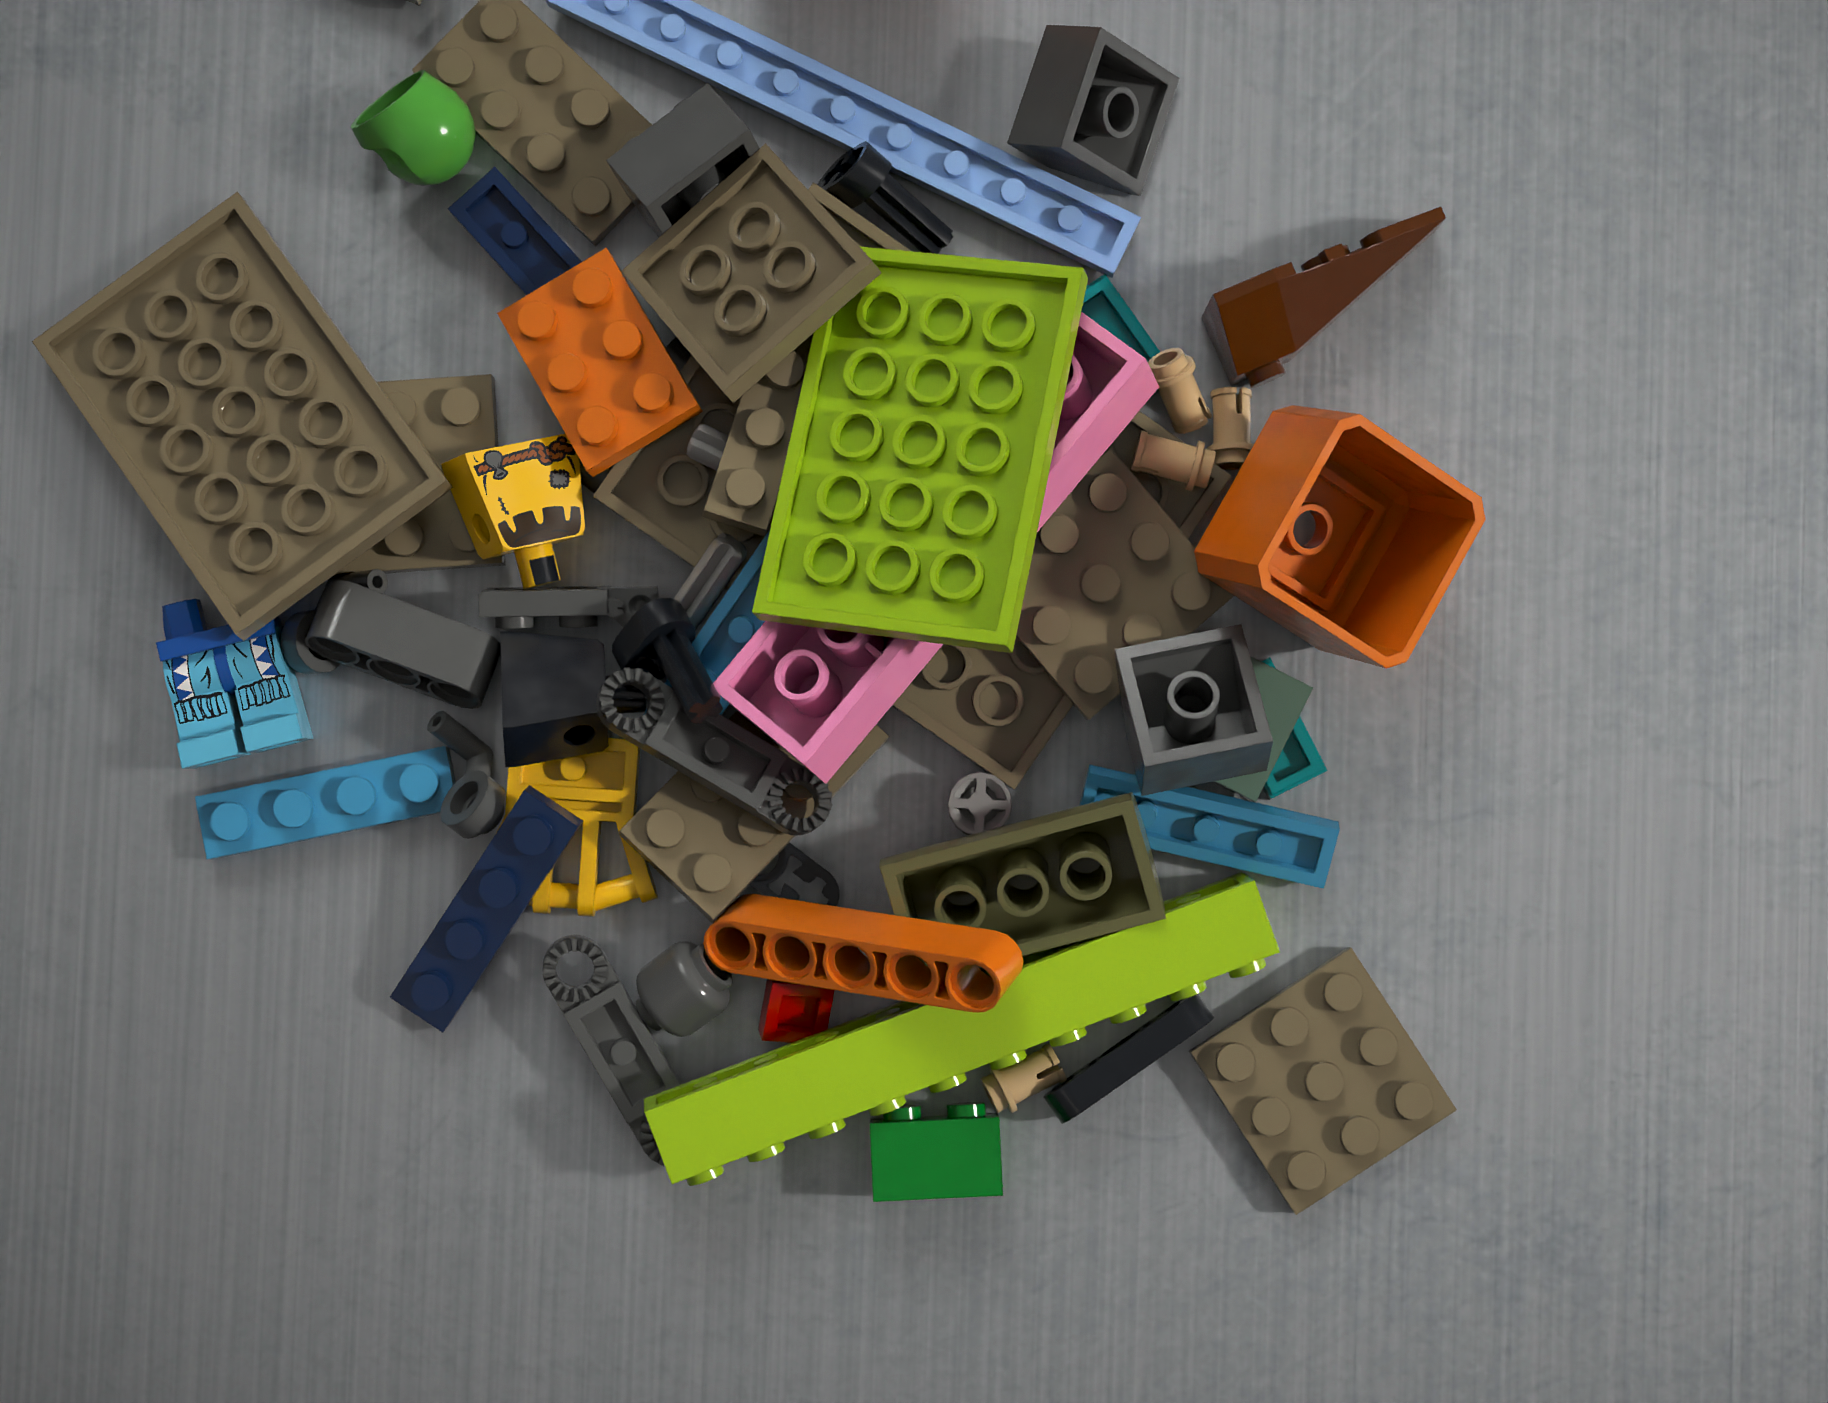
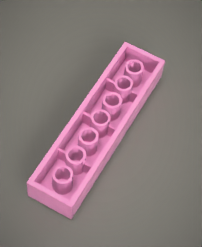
M1081 312L1037 532L1159 388L1146 358L1083 312ZM765 621L713 684L719 695L822 782L827 784L943 644Z

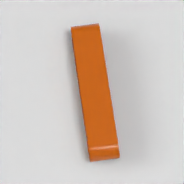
M745 894L737 898L709 926L705 932L703 942L705 952L711 962L721 970L729 973L967 1012H986L992 1009L1021 973L1024 962L1022 951L1017 943L1007 934L995 930L760 894ZM918 957L921 958L923 961H925L928 966H926L924 963H922V962L918 959ZM979 967H982L984 970H986L990 974V976L982 972Z

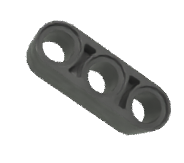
M332 580L327 584L305 638L306 645L312 651L329 660L448 704L468 709L479 708L482 705L501 655V643L484 631L367 587L343 580Z

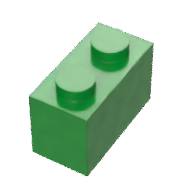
M984 1102L947 1104V1115L921 1117L920 1105H903L896 1110L883 1114L881 1119H870L873 1202L1003 1196L1000 1119L998 1113L986 1114Z

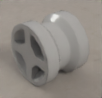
M983 772L968 774L958 780L951 790L948 800L949 817L955 827L966 835L1004 826L1010 817L1012 809L1011 794L1004 782L994 775Z

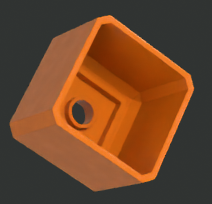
M1291 405L1272 411L1195 548L1194 553L1198 572L1318 650L1387 669L1405 663L1409 659L1486 518L1481 496L1361 414ZM1309 511L1315 520V532L1308 543L1300 546L1294 537V524L1302 513Z

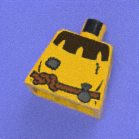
M566 434L469 452L441 463L445 477L453 486L450 490L476 552L482 559L514 553L523 589L561 580L552 545L582 536L585 530L579 457Z

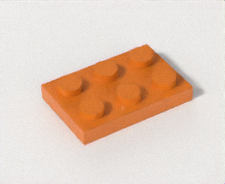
M607 247L497 313L583 466L592 477H595L703 412Z

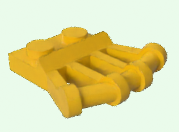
M608 738L609 746L601 752L518 767H508L505 815L499 828L529 785L583 820L579 884L553 882V867L529 903V906L533 908V913L550 914L551 908L577 909L578 916L594 917L596 911L636 898H640L642 903L658 899L654 879L647 861L621 836L631 874L599 884L597 880L602 821L616 822L618 831H620L637 813L636 804L641 748L625 739Z

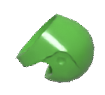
M425 70L408 76L382 94L354 120L350 127L360 146L364 149L375 151L385 162L388 171L404 181L421 186L438 185L457 175L469 161L476 137L474 120L467 104L453 89Z

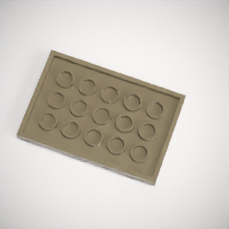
M238 192L32 341L235 635L243 641L453 488L269 232Z

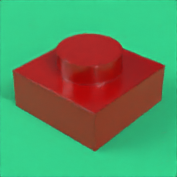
M767 979L758 1026L762 1041L792 1043L827 1030L835 990Z

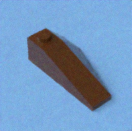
M1438 207L1376 230L1359 241L1362 248L1350 252L1348 245H1342V243L1320 252L1318 256L1300 266L1302 272L1296 274L1292 262H1289L1214 293L1201 319L1230 385L1233 386L1248 380L1250 387L1256 388L1283 376L1286 371L1282 364L1294 358L1439 228L1446 219L1442 208Z

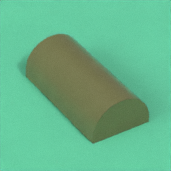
M1132 792L881 858L879 865L894 915L995 930L1012 938L1021 949L1022 956L1166 919L1164 901L1143 820ZM918 957V959H919L922 963H924L926 966H928L925 961H923L921 958Z

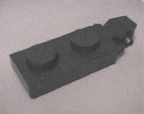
M658 586L487 588L478 594L479 617H495V628L516 629L534 627V616H559V627L581 628L598 626L597 615H609L624 627L643 605L652 600L659 599Z

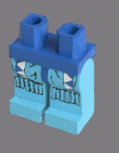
M189 599L162 606L163 628L166 640L156 642L160 661L163 662L165 683L173 706L180 740L177 743L182 769H197L248 756L251 753H260L314 739L295 670L287 663L282 653L280 641L283 626L280 617L274 618L243 641L235 635L229 625L207 629L200 599Z

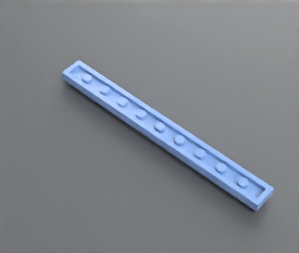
M545 0L548 7L840 148L849 151L867 141L892 164L890 172L1087 267L1106 274L1110 278H1113L1140 222L1141 217L691 0Z

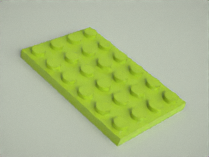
M859 246L881 271V274L813 333L752 613L762 621L1013 653L1088 276L1083 267Z

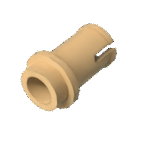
M1170 348L1153 356L1148 361V364L1159 385L1158 390L1172 420L1171 424L1174 431L1179 434H1185L1208 423L1207 419H1211L1212 414L1206 406L1193 376L1196 368L1193 357L1185 355L1181 348Z
M1236 387L1217 388L1210 392L1213 414V445L1208 446L1207 449L1216 451L1214 464L1223 470H1240L1254 445L1251 443L1250 399L1252 398V391L1248 388H1240L1239 394H1236Z
M1141 430L1131 471H1141L1186 483L1185 490L1192 491L1194 486L1206 489L1216 451L1205 449V442L1198 440L1197 445L1193 446L1151 435Z
M1049 1043L1042 1046L1043 1048L1027 1055L1024 1060L1014 1065L997 1070H992L989 1067L991 1074L980 1080L996 1113L1007 1108L1013 1113L1018 1110L1017 1103L1059 1082L1067 1081L1063 1068H1059L1057 1065L1060 1061Z

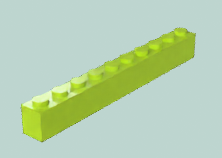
M1240 872L1164 901L1166 919L1023 956L1024 962L1021 973L997 1004L986 1012H967L900 1001L643 1099L644 1113L671 1184L685 1179L689 1186L708 1182L723 1174L724 1168L722 1165L745 1156H747L749 1162L768 1159L785 1149L784 1141L808 1133L810 1139L831 1135L846 1126L845 1118L868 1110L871 1116L891 1112L906 1103L905 1095L926 1087H929L931 1093L949 1090L965 1082L967 1079L965 1072L986 1064H989L992 1070L1009 1067L1027 1057L1025 1049L1049 1041L1052 1047L1072 1043L1087 1034L1085 1027L1107 1018H1109L1112 1024L1126 1022L1144 1014L1147 1011L1145 1004L1169 995L1171 1001L1183 1000L1203 992L1207 988L1205 981L1227 972L1230 978H1239L1263 969L1266 966L1264 958L1280 953L1255 880ZM982 970V972L990 976L986 970Z

